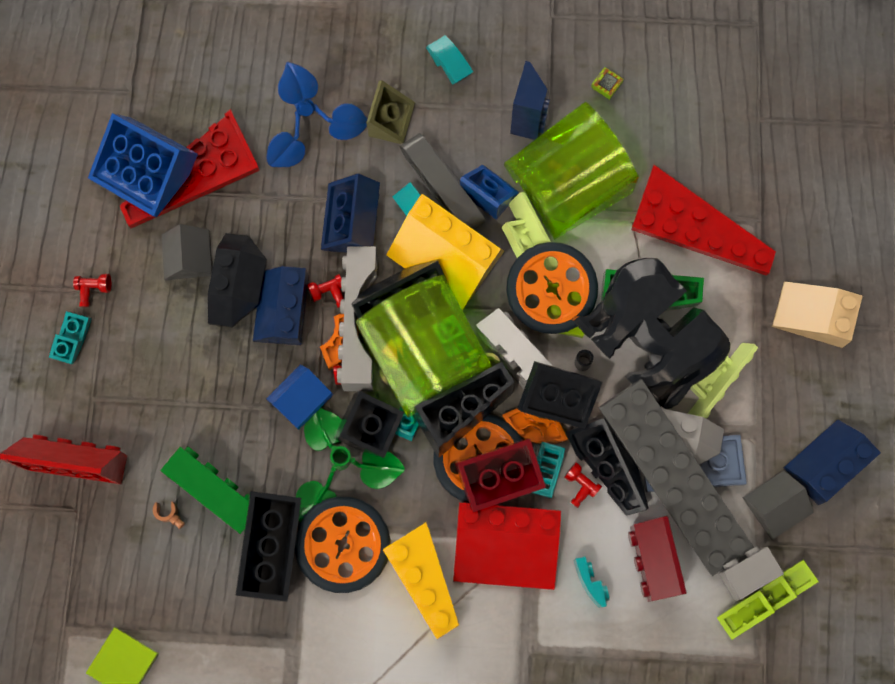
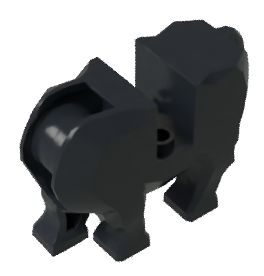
M642 258L623 264L616 271L604 299L596 306L594 311L587 316H576L572 321L588 338H591L596 332H602L607 327L604 334L594 336L591 340L609 359L614 355L616 349L621 348L627 338H630L636 346L646 351L649 357V361L644 365L646 370L629 372L625 377L631 384L642 379L659 406L669 409L678 405L693 385L713 373L724 362L730 352L731 343L723 330L703 309L693 307L672 327L662 318L659 319L658 317L687 290L672 276L664 263L658 258Z

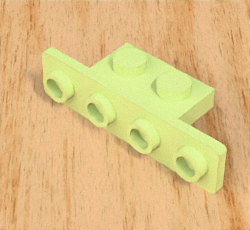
M520 192L509 203L516 221L506 222L501 227L517 258L527 249L537 244L551 242L526 193ZM548 257L544 260V267L547 270L553 271L557 268L558 263L555 258Z
M741 343L730 358L727 356L713 373L693 385L690 390L699 399L687 414L707 419L715 404L724 397L727 388L732 382L737 380L743 367L753 359L758 347L755 344Z

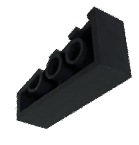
M501 362L415 405V419L438 458L513 394L514 380Z

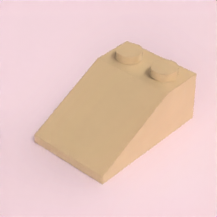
M784 282L772 327L843 348L852 341L862 295L838 288Z

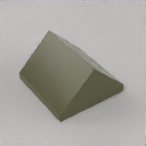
M383 80L378 82L366 122L369 137L403 144L415 102Z

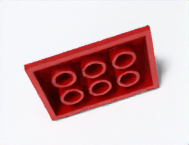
M34 434L32 438L23 437L0 453V460L27 471L122 484L128 455L121 452V448L106 445L105 449L96 448L97 444L90 442H81L80 446L72 444V440L57 438V442L48 441L46 436Z
M459 502L453 582L555 590L561 511L493 505L473 512L469 503Z

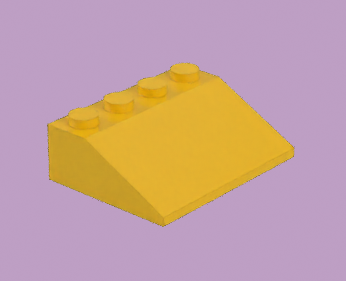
M421 194L408 213L386 255L405 269L438 260L447 280L441 295L464 310L504 253V250L432 199Z

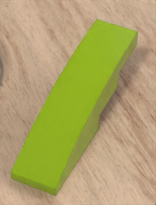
M804 559L785 570L782 576L749 594L719 615L717 619L731 640L775 613L776 610L818 583L819 580Z

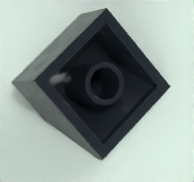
M359 391L353 394L334 439L355 449L384 458L404 412Z

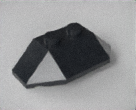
M225 233L217 246L208 289L209 325L233 328L237 322L259 306L267 259L249 236Z
M438 260L408 267L367 288L351 305L361 326L391 335L433 313L442 290L447 284V280Z

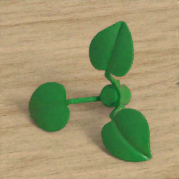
M320 408L305 423L304 435L307 444L313 450L322 451L327 446L332 450L330 453L332 468L324 487L317 481H309L298 489L296 497L301 498L298 521L301 522L304 515L313 506L326 499L337 497L334 492L328 490L336 470H345L350 464H353L358 468H362L360 478L367 487L382 489L389 486L404 473L405 468L395 455L388 451L384 458L363 452L362 463H359L355 458H351L350 451L346 447L333 446L332 444L340 442L334 439V436L342 420L336 414Z

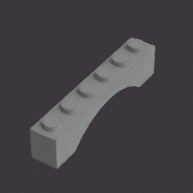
M347 247V255H343L342 266L343 270H346V277H342L341 289L342 292H345V300L340 302V312L344 314V322L339 324V335L343 337V345L338 346V358L342 360V368L337 369V382L341 383L343 391H373L374 366L372 359L364 351L358 339L357 316L351 303L377 279L378 254L376 247Z

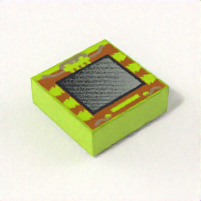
M604 67L592 83L591 88L610 100L624 79Z

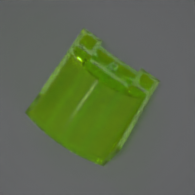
M586 101L504 163L511 177L516 183L520 184L541 215L543 224L554 240L632 194L639 178L636 169L618 138L603 118Z
M444 275L427 279L400 291L372 308L356 321L364 343L407 418L415 414V405L492 367Z

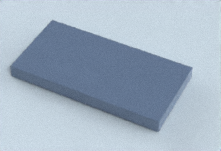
M740 435L723 436L720 454L700 465L714 487L747 484ZM644 477L646 492H654Z

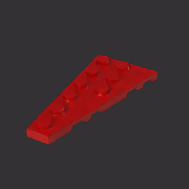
M231 109L224 114L225 117L217 124H212L208 128L209 131L201 138H196L186 147L198 154L191 173L158 216L260 171ZM126 200L120 205L130 229L156 218Z
M653 165L631 228L632 231L766 276L769 274L776 251L660 168Z

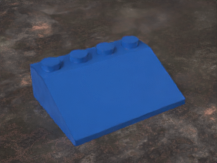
M112 113L88 178L148 214L157 217L189 177L198 154L131 117Z

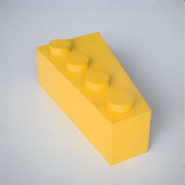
M426 522L384 548L383 551L438 640L458 627L459 623Z

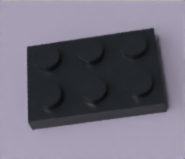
M534 361L517 409L527 414L585 429L603 382Z

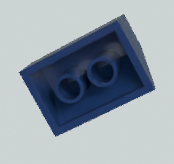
M525 61L513 102L510 134L537 141L539 133H544L550 99H546L548 89L531 62Z
M358 173L328 183L321 250L347 253V247H373L380 182Z
M281 266L265 271L259 306H257L253 342L301 346L308 292L307 284H309V275L306 268Z
M836 420L783 468L791 477L806 488L807 494L817 505H821L831 499L881 452L863 433L840 420Z

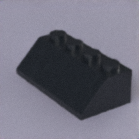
M250 491L235 596L288 602L301 498Z

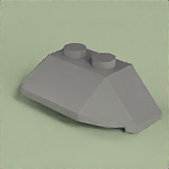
M661 408L699 465L720 454L724 433L723 428L701 416Z

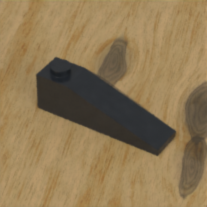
M603 414L589 420L585 429L574 427L565 432L576 456L589 465L593 470L591 474L596 479L599 477L607 487V493L626 516L649 509L638 466Z

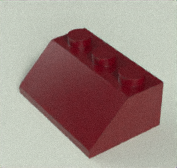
M524 439L455 462L463 489L473 512L546 488L530 439Z
M668 516L632 525L630 527L631 531L628 532V538L631 547L635 546L637 557H634V563L637 572H641L643 582H640V589L643 598L647 597L648 602L687 594Z

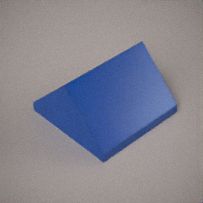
M484 165L463 175L460 179V185L471 200L496 220L519 193Z
M300 364L266 400L299 430L333 396V393L308 368Z

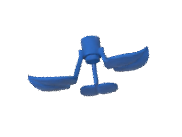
M286 62L284 72L279 80L278 93L283 101L294 104L296 108L294 113L296 116L295 135L293 137L288 132L277 134L268 146L266 154L267 163L271 167H291L303 159L305 146L303 142L297 140L299 138L300 116H309L313 111H316L327 122L331 123L329 133L339 140L352 139L361 134L367 127L366 122L368 118L359 107L353 104L338 106L333 111L332 118H329L312 101V97L318 92V83L313 74L300 65Z

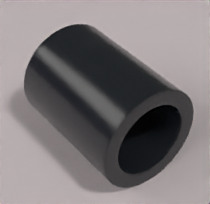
M586 349L578 352L574 362L578 370L586 371L591 367L594 360L592 352ZM585 357L589 363L584 364L580 362L579 358Z

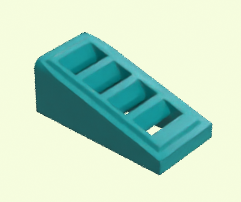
M546 442L541 443L537 456L540 471L553 476L552 479L543 477L544 483L550 485L549 489L544 488L532 492L533 494L552 498L565 454V448ZM544 451L558 455V458L554 459L544 456ZM541 461L555 465V469L541 466Z

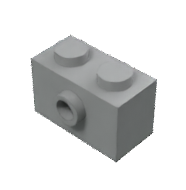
M757 545L745 552L746 558L738 562L735 558L723 565L725 570L720 572L719 575L735 601L741 600L784 574L768 546L759 549Z

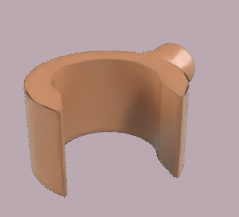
M157 502L154 504L153 514L155 518L162 522H171L178 529L185 525V522L177 515L178 507L175 502H171V513L167 517L160 515V504Z

